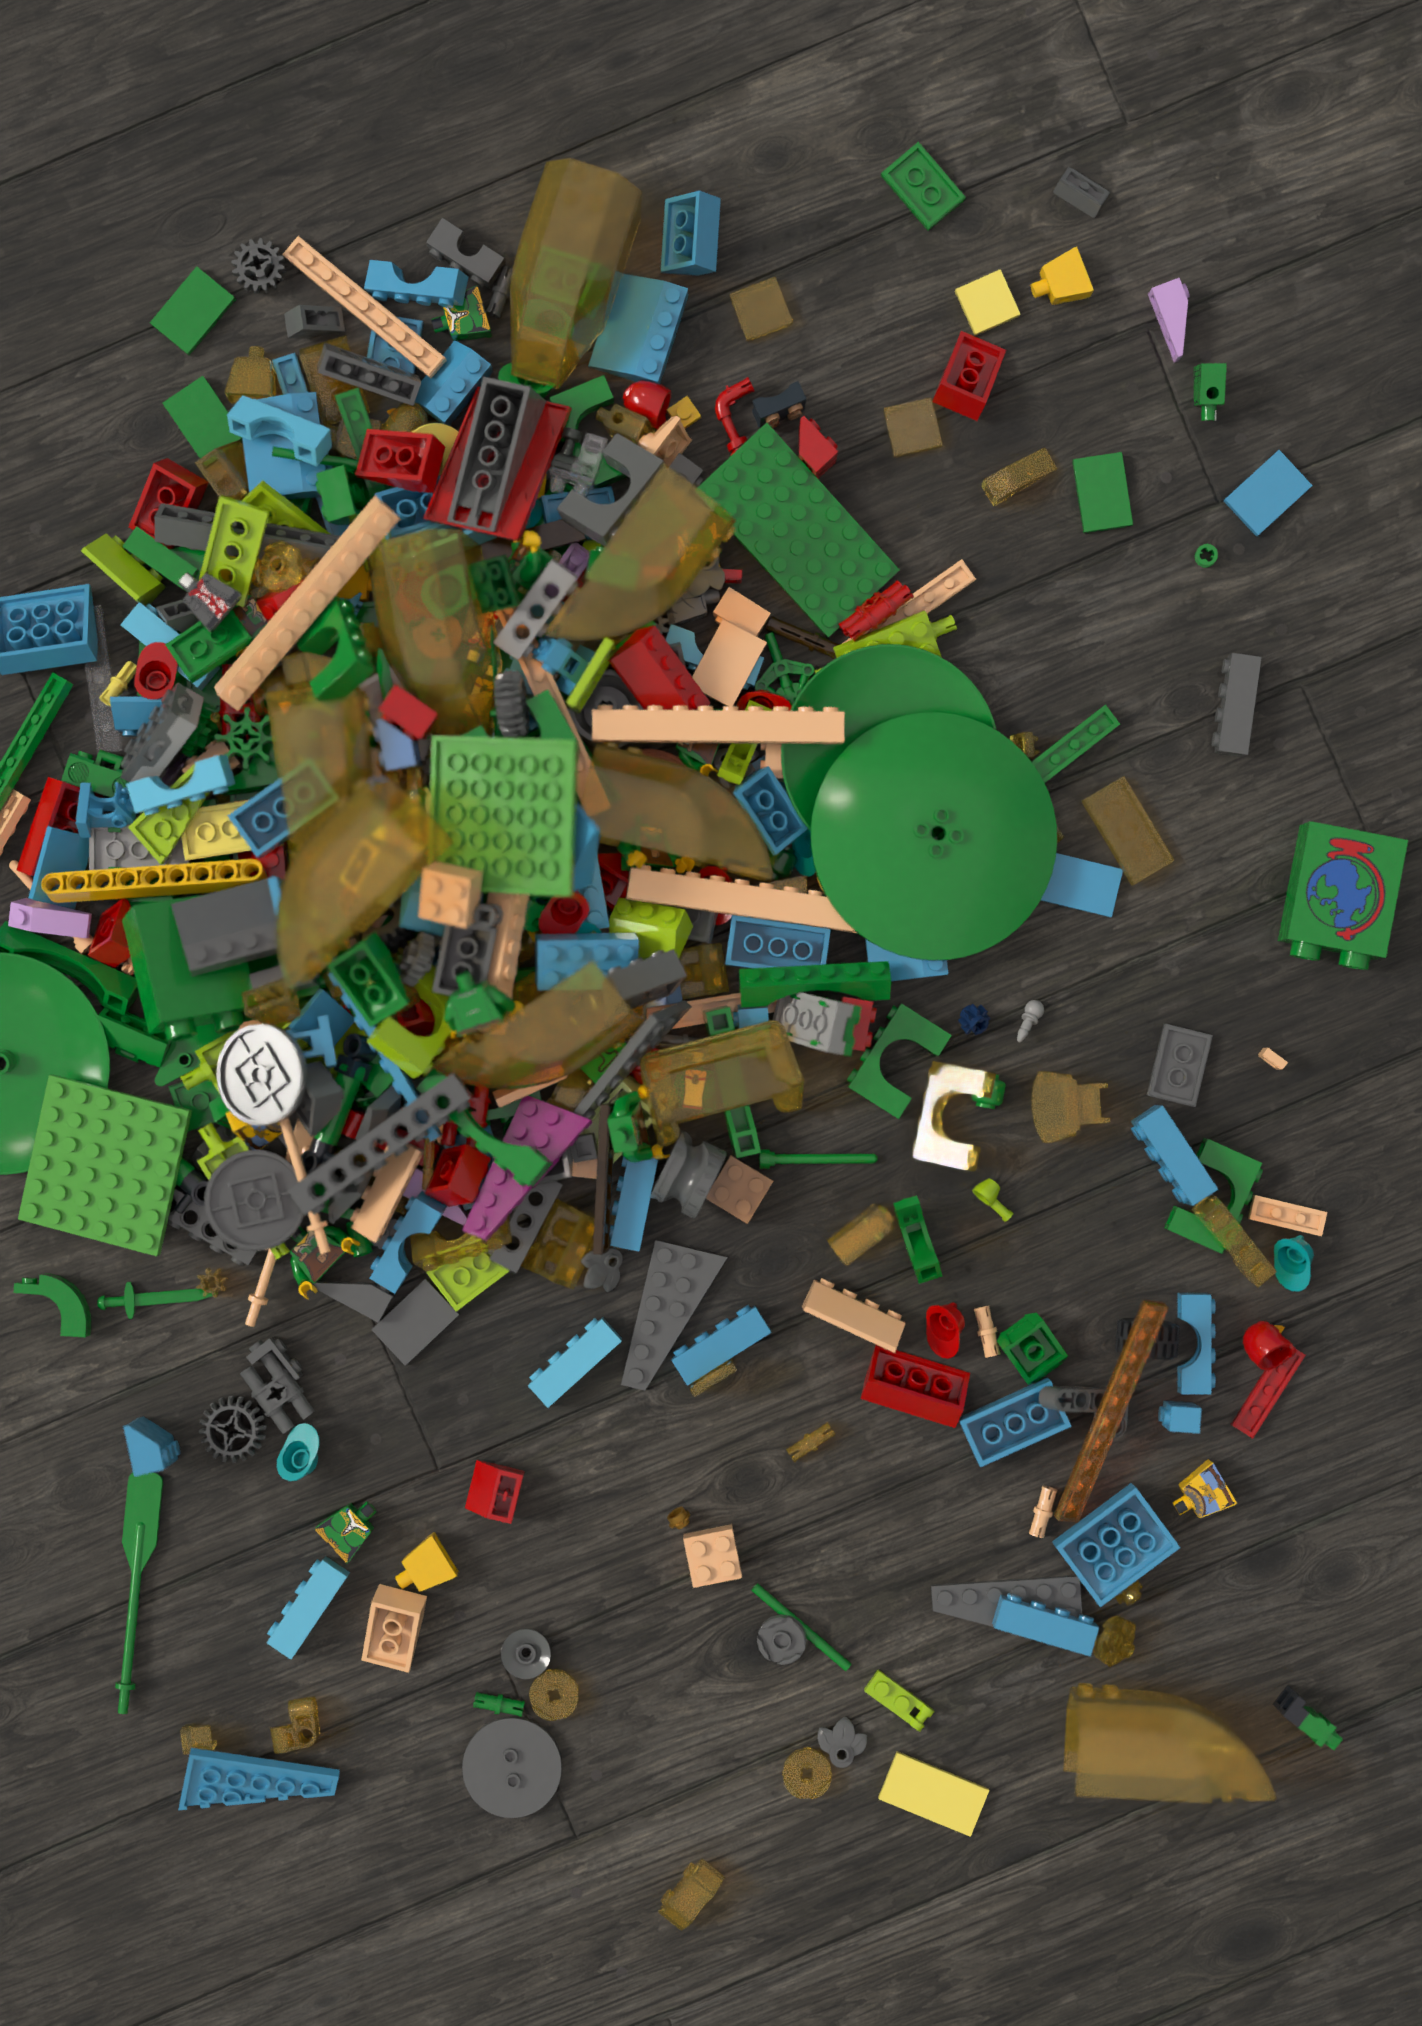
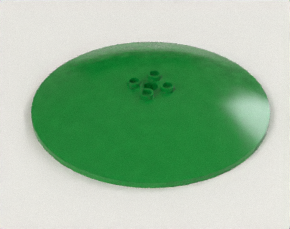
M940 712L916 713L894 718L873 727L852 742L835 760L821 783L815 799L810 828L811 852L816 874L826 897L840 917L856 933L874 945L900 956L929 961L951 960L973 955L996 945L1018 929L1032 914L1045 893L1053 872L1057 850V824L1053 804L1042 777L1025 753L1010 739L988 725L968 717ZM934 827L943 829L944 838L937 841L932 837L931 831Z

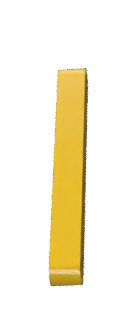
M244 859L50 873L42 879L41 886L51 901L65 903L219 892L267 879V874L259 861ZM259 871L255 877H249L252 872ZM228 873H234L231 878L224 879ZM203 875H209L206 880L199 881ZM184 876V879L178 883L175 882V880L178 877ZM154 878H159L157 883L150 884ZM129 880H134L133 884L125 886ZM110 881L108 886L101 888L104 882ZM85 883L81 889H76L79 884ZM60 885L56 891H51L54 886Z

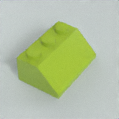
M104 534L81 550L131 597L145 607L148 603L151 604L165 589V586L160 582L163 577L153 568L150 571L146 570L142 566L144 562L135 555H130L125 551L124 547H122L124 542L116 535L111 538L108 534Z
M620 897L609 921V933L636 934L639 939L638 958H643V960L651 958L650 956L657 951L664 950V952H668L673 949L679 959L693 928V924L685 909L627 900Z

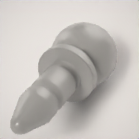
M1031 1000L1025 1005V1013L1021 1016L1024 1021L1017 1036L1018 1042H1022L1027 1037L1032 1025H1036L1038 1019L1044 1014V1006L1040 1001Z

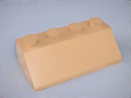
M410 1143L406 1144L409 1149L397 1157L394 1153L386 1158L388 1163L376 1172L374 1171L373 1176L376 1179L372 1186L367 1185L361 1197L365 1201L361 1209L358 1207L355 1209L350 1221L354 1222L351 1227L352 1229L374 1242L381 1240L425 1152Z
M821 1278L820 1282L817 1280L813 1281L802 1305L804 1311L895 1353L905 1326V1322L900 1320L902 1315L890 1309L885 1313L878 1309L879 1304L866 1299L865 1303L857 1300V1294L847 1289H843L840 1292L833 1288L834 1283Z

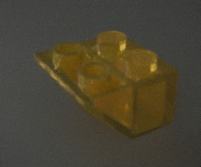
M240 440L215 448L195 462L219 497L223 495L240 501L249 494L244 448Z

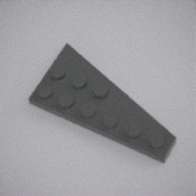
M684 1000L652 1013L573 1113L592 1120L596 1115L595 1110L598 1106L604 1104L609 1099L611 1092L637 1066L639 1067L646 1062L651 1050L662 1042L664 1036L692 1006Z
M655 1240L621 1385L646 1390L728 1257Z
M1077 1575L931 1584L932 1610L994 1627L992 1622L1000 1595L1007 1597V1594L1011 1593L1022 1597L1021 1601L1031 1604L1032 1600L1046 1604L1045 1608L1055 1611L1056 1607L1070 1611L1069 1615L1079 1618V1615L1082 1614L1080 1579Z

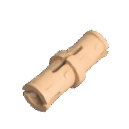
M990 1307L975 1308L974 1312L979 1328L977 1333L981 1337L985 1358L1000 1355L995 1333L997 1328L993 1325Z
M1045 1485L1042 1486L1038 1504L1033 1509L1035 1515L1029 1530L1030 1535L1035 1537L1039 1535V1538H1044L1049 1517L1053 1515L1051 1510L1058 1491L1053 1487L1047 1488Z

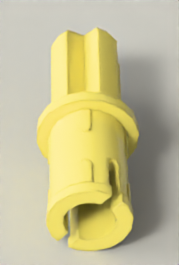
M128 661L116 677H111L109 686L99 697L104 704L111 707L110 697H119L123 691L128 690L127 684L135 675L137 665Z

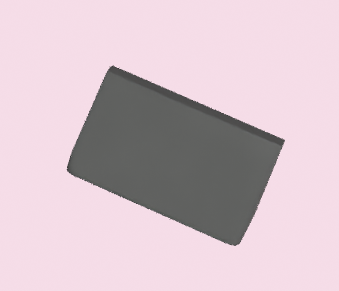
M1071 167L1067 168L1053 191L1055 195L1093 218L1097 215L1110 194L1108 190Z

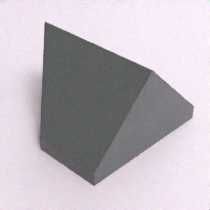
M183 599L156 607L164 622L182 633L199 622L185 605Z

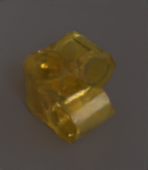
M315 1696L289 1700L288 1711L292 1724L275 1728L270 1727L274 1753L308 1748L319 1738L321 1729ZM302 1729L310 1730L313 1738H305L302 1734Z

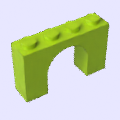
M433 964L429 972H426L424 977L418 979L417 984H414V986L404 985L431 1008L435 1020L432 1034L429 1037L415 1036L388 1016L379 1022L366 1041L413 1079L420 1074L426 1075L434 1064L431 1060L435 1055L438 1056L446 1046L444 1041L447 1036L451 1037V1030L444 1020L446 1004L450 999V995L432 992L437 971Z

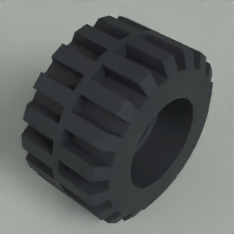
M401 892L398 894L392 907H387L363 895L361 898L357 897L354 900L355 906L351 905L349 909L351 914L348 915V920L357 943L376 932L390 952L393 951L394 954L399 952L398 948L402 947L404 949L407 946L406 941L413 939L412 933L415 930L399 927ZM381 916H394L385 926H371Z
M1120 1319L1117 1321L1115 1351L1121 1355L1137 1358L1174 1359L1178 1357L1180 1326L1172 1322L1159 1320Z

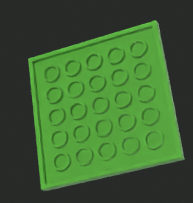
M432 736L428 866L437 861L483 872L481 892L573 896L578 741Z
M54 1074L49 1075L18 1219L159 1256L161 1254L192 1110Z

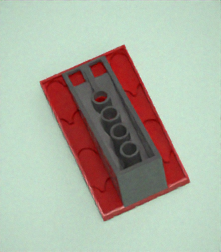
M483 377L481 387L477 386L423 519L508 540L520 541L572 408L544 400L531 387Z

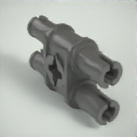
M271 1351L260 1359L273 1377L269 1384L267 1382L264 1383L252 1365L241 1372L240 1375L252 1390L251 1397L257 1400L265 1412L264 1415L270 1416L282 1434H284L295 1425L282 1408L284 1406L283 1403L286 1401L288 1403L291 1402L302 1419L311 1415L315 1410L303 1395L304 1388L299 1386L287 1368H284L274 1352ZM285 1386V1389L280 1394L282 1398L279 1396L270 1398L275 1391L273 1387L279 1389Z

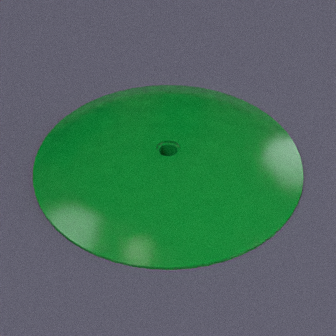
M898 644L863 647L841 655L820 669L806 683L790 711H798V707H813V711L823 712L824 707H837L838 712H844V743L781 744L783 780L795 811L810 831L815 799L828 770L852 742L873 727L904 715L927 712L949 713L968 717L996 730L995 722L987 703L972 681L962 671L940 656L923 649ZM934 827L931 831L932 837L934 838L943 829Z
M0 952V1057H3L6 1061V1067L4 1069L0 1068V1175L23 1173L29 1169L49 1075L54 1074L108 1088L110 1077V1054L105 1030L100 1020L97 1019L98 1014L92 1003L72 980L50 965L34 958Z

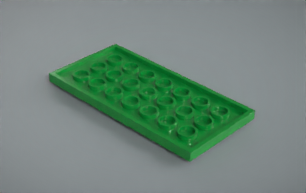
M765 423L694 490L698 497L827 638L840 627L838 623H841L856 612V606H861L867 599L871 598L875 592L900 570L768 423Z

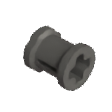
M490 903L477 907L473 916L475 923L479 927L488 928L500 924L504 913L498 904ZM488 911H490L491 915H489V920L487 919V916L489 914Z

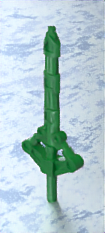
M772 632L764 636L774 663L771 664L760 680L755 683V690L763 689L772 694L780 695L793 705L798 694L813 675L814 667L809 663L804 664L783 659L775 635ZM789 674L801 675L799 683H792ZM779 678L781 687L775 692V689L771 688L770 685Z

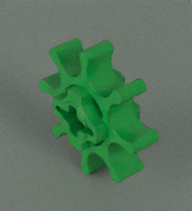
M245 707V717L241 722H233L229 715H224V722L231 727V730L227 735L216 734L214 738L216 743L227 742L231 746L229 752L224 754L227 755L228 761L233 756H241L244 759L243 770L248 771V761L253 756L261 757L265 764L270 762L269 756L263 753L262 748L267 743L278 744V737H269L262 732L263 728L271 722L269 716H265L259 723H254L249 719L250 708ZM245 735L250 736L247 744L243 742Z

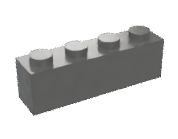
M1231 653L1227 659L1223 660L1222 673L1225 674L1224 683L1220 684L1218 697L1222 698L1221 708L1218 707L1215 714L1218 730L1212 736V747H1215L1214 753L1237 757L1248 755L1262 657Z

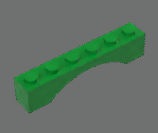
M7 921L0 927V952L20 954L34 958L60 972L70 975L88 987L98 998L102 1006L125 1016L138 997L139 990L136 978L40 935L10 927Z
M889 961L739 969L741 1008L767 1006L788 995L814 990L844 992L865 1001L890 1000L891 974Z
M725 1005L703 1010L733 1155L736 1158L761 1153L743 1081L730 1007Z
M434 1066L416 1089L423 1095L451 1074L443 1067ZM440 1095L438 1097V1105L441 1108L447 1109L450 1106L449 1097ZM465 1108L460 1113L454 1110L447 1115L450 1118L448 1122L454 1121L458 1125L457 1130L467 1138L471 1136L477 1141L475 1146L485 1154H488V1152L496 1158L494 1162L503 1170L508 1168L515 1174L513 1179L523 1187L525 1185L535 1186L553 1164L535 1147L508 1144L495 1138L478 1124L468 1108Z

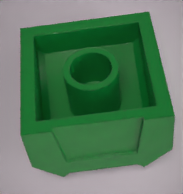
M1037 1312L1025 1314L1022 1319L1001 1332L997 1340L999 1346L1028 1385L1044 1378L1062 1365L1068 1357Z

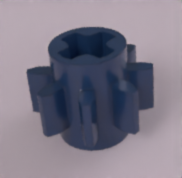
M972 1004L962 1009L958 1022L962 1025L961 1028L966 1034L972 1031L977 1035L987 1029L990 1017L987 1015L988 1011L982 1005L976 1007Z

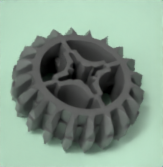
M512 670L498 673L494 682L498 723L502 735L505 738L515 739L525 737L529 732L530 712L526 706L528 699L523 676L519 671L512 672Z
M233 1395L228 1397V1403L224 1397H221L219 1405L215 1402L210 1404L213 1411L208 1409L204 1411V1415L209 1419L202 1418L200 1420V1423L205 1425L206 1428H201L199 1433L207 1435V1437L201 1439V1443H210L206 1451L209 1452L214 1448L216 1450L213 1454L215 1459L220 1454H223L222 1462H226L229 1455L231 1456L232 1463L237 1462L238 1455L242 1461L247 1460L246 1452L253 1456L256 1454L253 1447L257 1449L262 1447L261 1442L257 1439L264 1440L266 1438L265 1434L259 1432L267 1428V1425L259 1424L260 1421L265 1419V1416L260 1415L257 1417L255 1413L260 1410V1407L257 1406L252 1410L250 1408L253 1403L252 1400H249L244 1405L243 1396L237 1399V1403H235ZM230 1409L234 1410L229 1421H216L220 1412ZM241 1412L249 1419L252 1430L242 1423ZM234 1422V1427L236 1430L239 1431V1433L236 1432L232 1436L231 1429H229L228 1427L231 1426ZM214 1428L224 1435L225 1446L218 1441ZM237 1437H250L246 1446L236 1449L232 1448Z

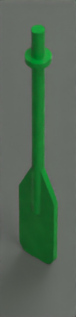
M133 1472L128 1478L122 1544L132 1574L121 1681L115 1684V1688L120 1689L119 1714H128L130 1690H134L136 1687V1683L131 1682L141 1575L157 1546L163 1491V1478L156 1472L134 1476Z

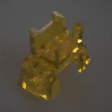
M1038 1071L1032 1088L1031 1109L1033 1122L1042 1142L1052 1143L1076 1136V1131L1080 1130V1125L1110 1123L1109 1117H1101L1099 1088H1108V1084H1077L1076 1080L1072 1079L1071 1074Z

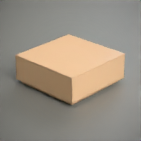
M1263 1048L1258 1054L1261 1059L1276 1070L1283 1069L1288 1063L1269 1048Z

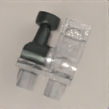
M564 427L562 437L566 440L561 452L555 455L549 471L551 477L550 491L563 494L567 482L575 485L573 491L587 498L589 491L594 490L604 458L602 451L608 445V439L586 433L580 455L576 457L573 456L575 443L581 441L583 433Z

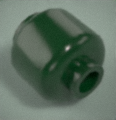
M786 846L773 856L768 848L761 862V867L766 870L765 876L775 881H779L780 877L784 879L789 878L797 863V857L794 855L795 851Z

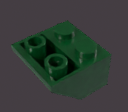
M506 554L468 564L482 614L520 606Z

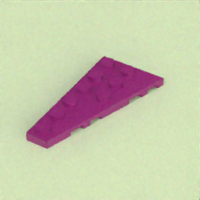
M531 1096L523 1097L503 1141L517 1146L535 1147L553 1164L535 1186L525 1185L523 1187L513 1179L515 1174L508 1168L503 1170L493 1161L462 1231L488 1241L505 1222L509 1213L517 1205L521 1204L525 1195L537 1186L560 1160V1156L566 1149L572 1146L578 1140L577 1137L585 1128L587 1129L593 1122L590 1119Z

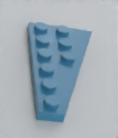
M191 1748L178 1810H187L188 1806L200 1805V1808H209L210 1804L224 1803L226 1806L265 1802L266 1798L276 1797L281 1801L288 1800V1796L301 1795L304 1798L335 1795L338 1783L339 1770Z

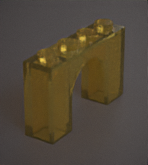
M936 1061L932 1062V1067L928 1071L927 1091L923 1095L922 1115L918 1119L917 1139L913 1143V1158L976 1171L981 1147L959 1143L948 1137L943 1129L942 1113L947 1102L959 1094H972L991 1098L996 1074Z
M872 1203L826 1240L843 1263L847 1265L893 1230L894 1227L891 1223L894 1219L883 1206L879 1205L877 1207Z

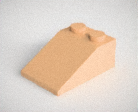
M379 1584L371 1603L362 1661L409 1673L424 1616L427 1596Z

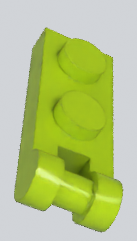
M879 1669L864 1688L867 1694L919 1732L925 1726L923 1724L928 1717L931 1718L935 1712L929 1705ZM914 1707L920 1710L916 1717L910 1714Z

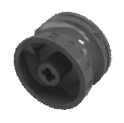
M606 670L582 711L577 714L569 708V714L582 740L595 748L612 750L627 745L629 742H592V709L598 710V705H611L613 710H623L625 705L638 706V710L644 709L617 672Z
M683 1130L650 1198L657 1199L660 1203L676 1198L681 1203V1213L695 1219L724 1162L727 1152L705 1141L699 1146L693 1147L691 1136Z

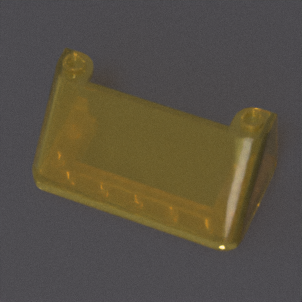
M766 1021L649 1052L640 1061V1071L659 1148L671 1145L679 1139L680 1130L678 1124L769 1099L773 1100L775 1107L781 1112L786 1113L802 1109L804 1080L785 1028L778 1021Z

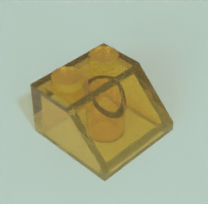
M721 943L683 949L679 961L687 976L680 984L682 1000L729 992Z

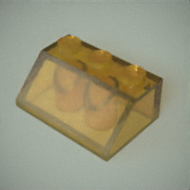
M556 1198L524 1265L548 1280L574 1290L585 1267L580 1260L593 1249L595 1216Z

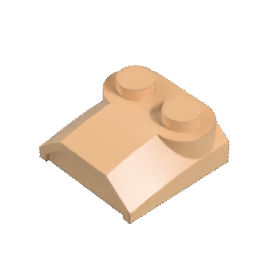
M674 416L666 421L654 434L648 433L643 435L638 442V446L664 460L665 466L668 469L677 455L684 452L692 439L689 438L681 423V419Z

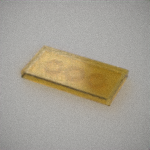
M1124 776L1081 801L1132 886L1175 861Z

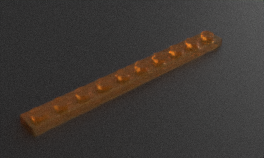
M1143 1300L1055 1511L1054 1516L1058 1521L1079 1522L1169 1308L1163 1302Z

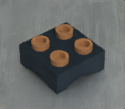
M799 381L790 384L783 393L777 396L759 397L753 400L754 409L752 413L759 429L765 423L774 428L783 419L793 420L802 415V411H805L806 397Z

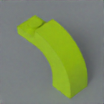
M749 700L745 711H748V707L758 706L763 707V711H772V709ZM731 743L717 776L722 777L727 782L740 785L757 744Z

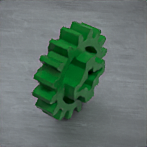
M207 706L201 709L197 727L181 747L183 748L182 753L185 756L191 758L197 755L199 757L206 752L205 747L215 741L214 736L219 730L218 723L220 722L217 711Z

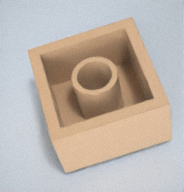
M437 861L425 867L422 876L419 918L467 928L475 922L474 911L480 904L483 872Z
M732 1524L684 1534L683 1540L693 1588L742 1578Z

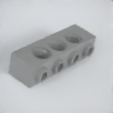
M553 558L493 643L517 660L522 655L527 657L535 646L531 643L534 637L538 635L541 638L549 625L546 621L549 616L553 615L556 617L564 604L560 602L565 594L570 597L578 586V583L575 582L578 576ZM548 584L558 586L559 594L557 596L551 597L546 593L545 588ZM539 604L544 608L545 613L542 617H536L532 614L531 607L533 605ZM519 625H526L529 628L530 635L528 637H520L517 634V627Z

